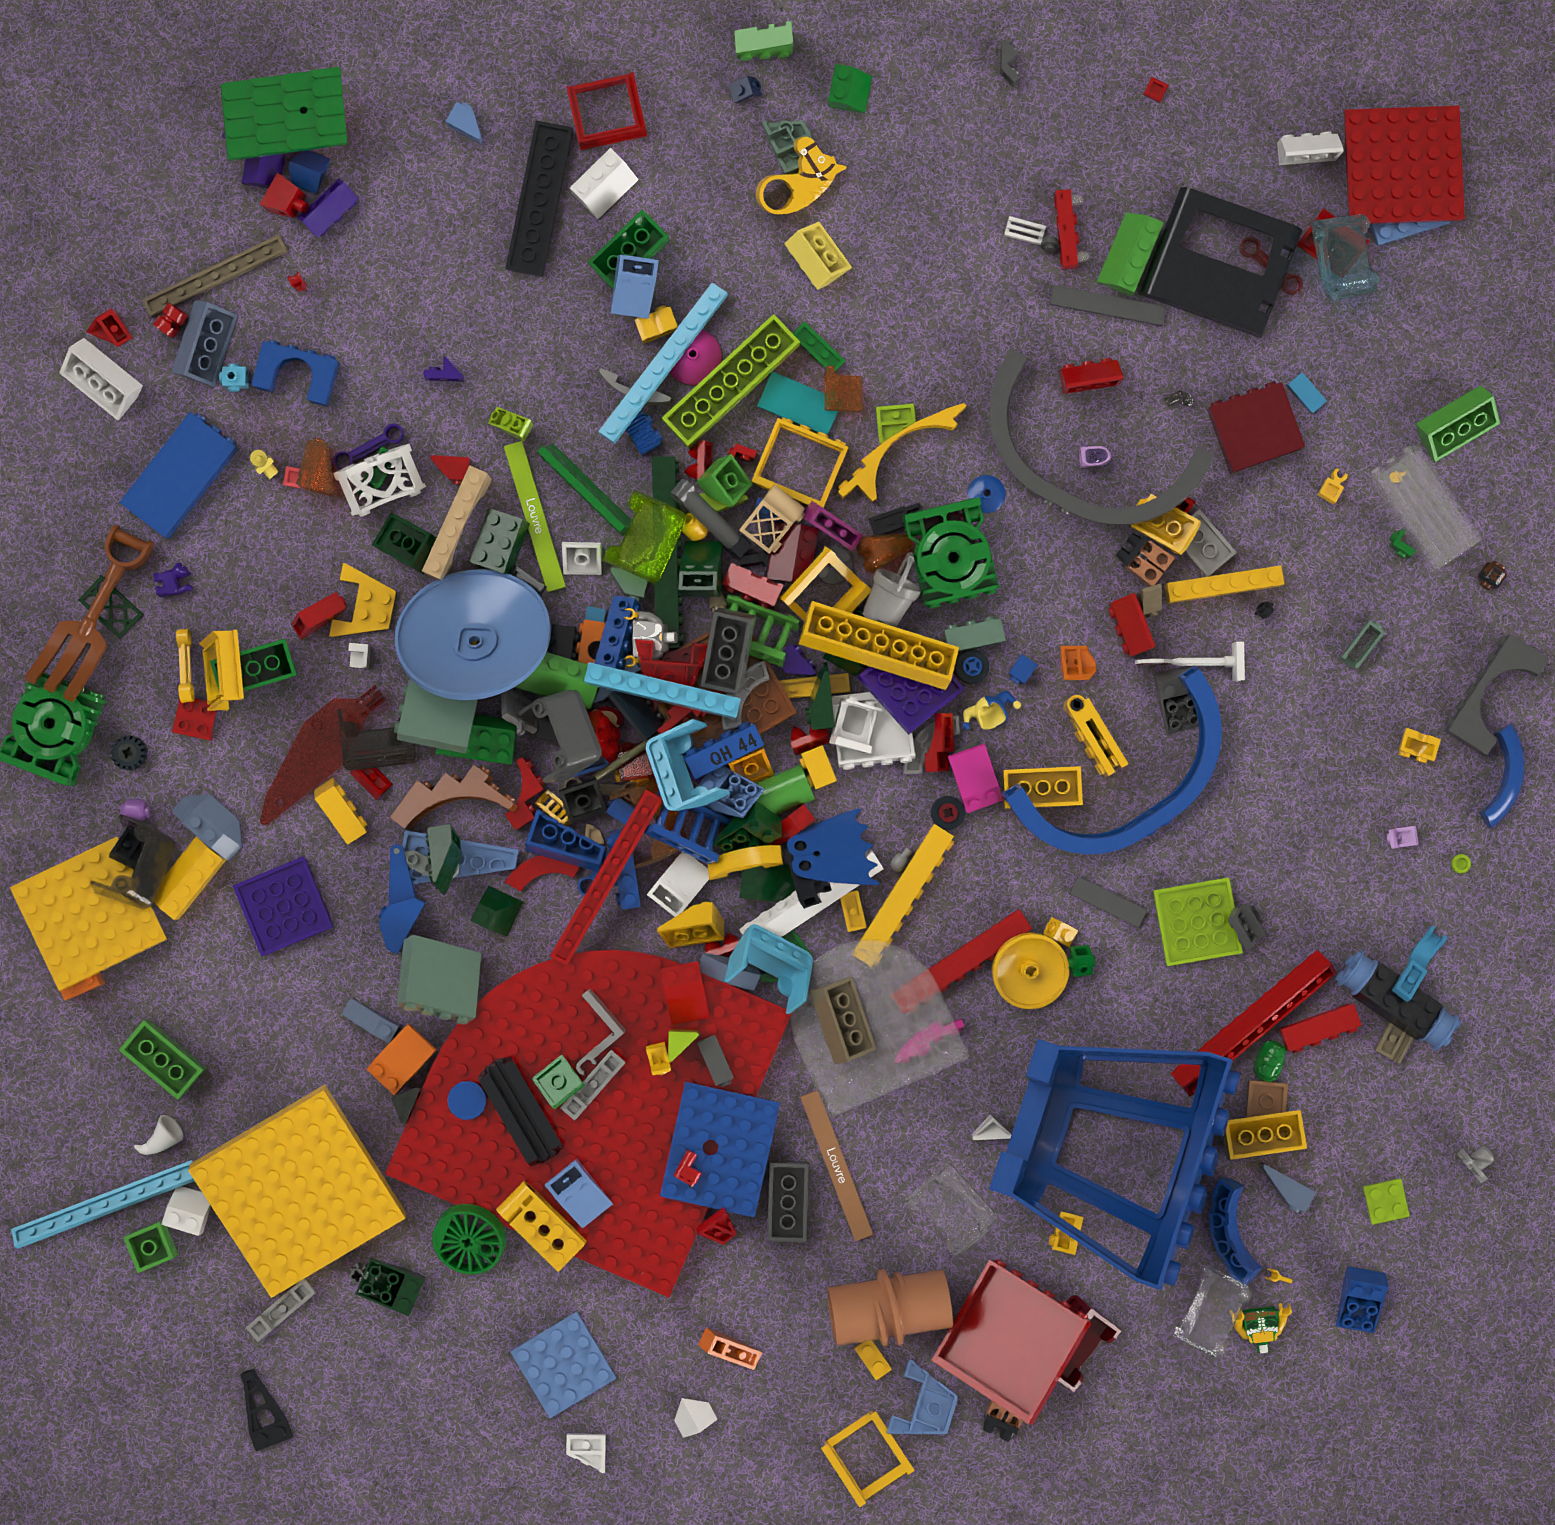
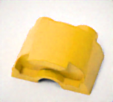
M1405 728L1398 755L1409 758L1411 755L1416 757L1415 761L1425 764L1427 760L1435 761L1441 739Z
M1060 1212L1059 1217L1081 1231L1084 1217ZM1055 1227L1054 1234H1050L1048 1245L1052 1246L1053 1250L1075 1255L1078 1242Z

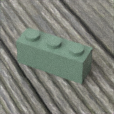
M996 616L984 618L985 622L977 623V620L966 622V626L959 627L958 624L947 626V630H944L945 641L948 644L959 647L958 652L1005 642L1001 618L996 619Z

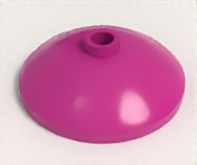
M701 330L669 373L683 384L698 385L721 363L722 353L717 340L707 331ZM694 351L696 352V356L690 357L689 353Z

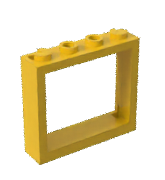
M777 418L751 482L753 485L768 491L775 484L799 504L808 507L810 502L813 501L824 508L848 451V446H845L846 443L839 439H835V441L828 439V435L822 432L817 434L811 432V428L800 424V426L792 424L793 421L790 419ZM781 428L840 452L820 501L761 477Z

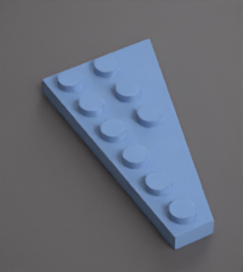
M405 830L402 844L406 852L415 850L427 856L430 853L426 843V835L428 834ZM460 840L462 856L458 863L459 873L455 878L516 869L519 850ZM409 867L413 884L431 882L430 877Z

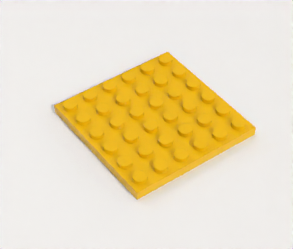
M118 837L10 887L59 991L167 940L134 870L109 858L111 850L119 840Z

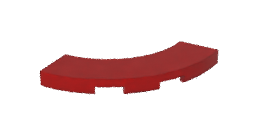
M539 855L519 865L508 876L505 883L522 892L530 881L540 875L561 873L574 878L580 867Z

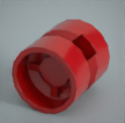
M168 302L162 311L163 316L159 315L153 325L174 339L180 331L179 326H183L189 316Z

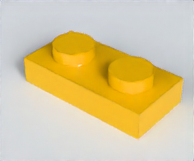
M858 890L848 892L840 898L847 931L851 932L867 928Z
M873 1340L861 1342L854 1347L876 1381L892 1370Z

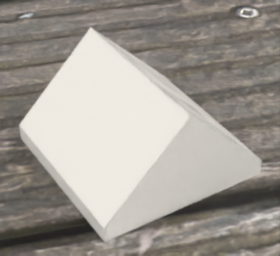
M562 542L563 574L602 575L601 543Z

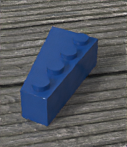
M537 809L525 843L526 851L598 872L605 858V847L584 835L578 834L574 829L564 826L558 820L548 817Z

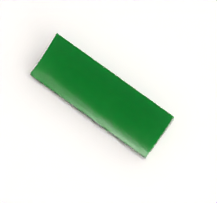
M554 444L547 447L542 446L537 451L540 457L621 536L635 524Z

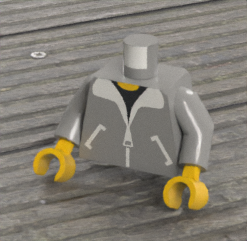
M631 608L625 609L632 612L631 617H624L625 619H636L633 620V656L629 655L624 659H631L632 665H626L625 667L632 668L635 664L640 666L635 638L653 640L652 660H659L663 653L668 652L669 643L678 642L677 632H668V625L663 624L662 619L651 612H635Z

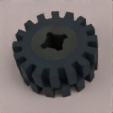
M126 735L114 741L116 743L112 744L111 748L113 749L110 751V754H112L111 759L120 769H139L148 757L146 755V752H148V749L145 747L146 744L140 738Z

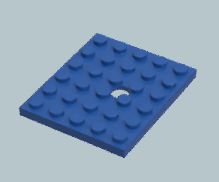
M685 1081L660 1196L719 1210L724 1207L728 1212L755 1217L780 1102ZM707 1140H714L718 1144V1151L713 1155H708L703 1150V1144ZM687 1149L697 1154L691 1167L702 1172L697 1184L695 1183L692 1188L688 1187L689 1184L673 1176Z

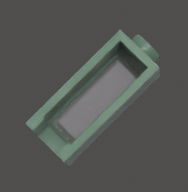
M1376 621L1366 622L1338 659L1353 670L1358 669L1384 635L1383 627Z

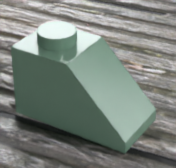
M611 567V576L624 597L635 598L638 603L639 601L644 602L649 575Z

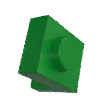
M1403 528L1398 532L1396 530L1389 538L1391 541L1389 547L1395 550V554L1402 559L1406 557L1408 559L1413 556L1416 550L1400 540L1406 531Z

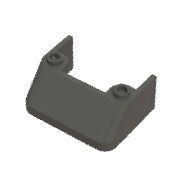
M565 690L539 698L517 712L518 716H536L538 718L548 716L561 748L553 757V765L556 771L543 778V782H565L600 759L601 747L581 695L577 690Z

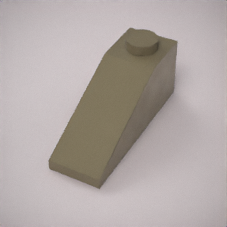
M1161 583L1141 589L1136 593L1143 614L1147 618L1157 616V612L1162 610Z

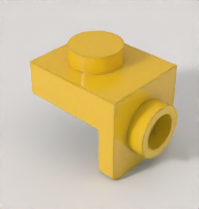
M1051 917L1043 934L1070 947L1078 930Z
M665 1042L646 1046L652 1075H663L670 1072L671 1066Z

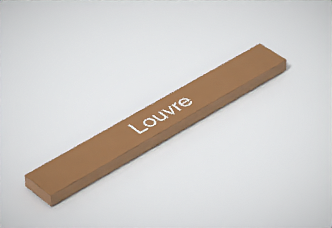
M816 1090L800 1096L855 1242L873 1235L819 1091Z

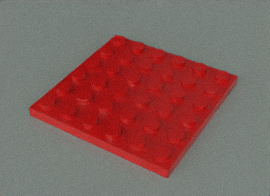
M1460 105L1344 110L1349 225L1463 221L1465 219Z

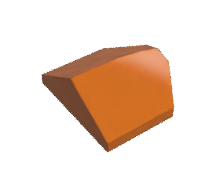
M1060 646V667L1063 680H1089L1097 671L1096 661L1088 651L1087 646Z

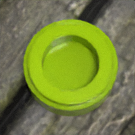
M1464 854L1455 855L1451 860V868L1456 873H1466L1471 867L1470 858Z

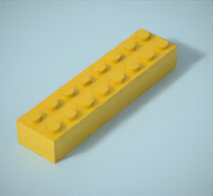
M814 601L811 602L807 611L799 640L800 645L946 690L951 682L959 650L957 646Z

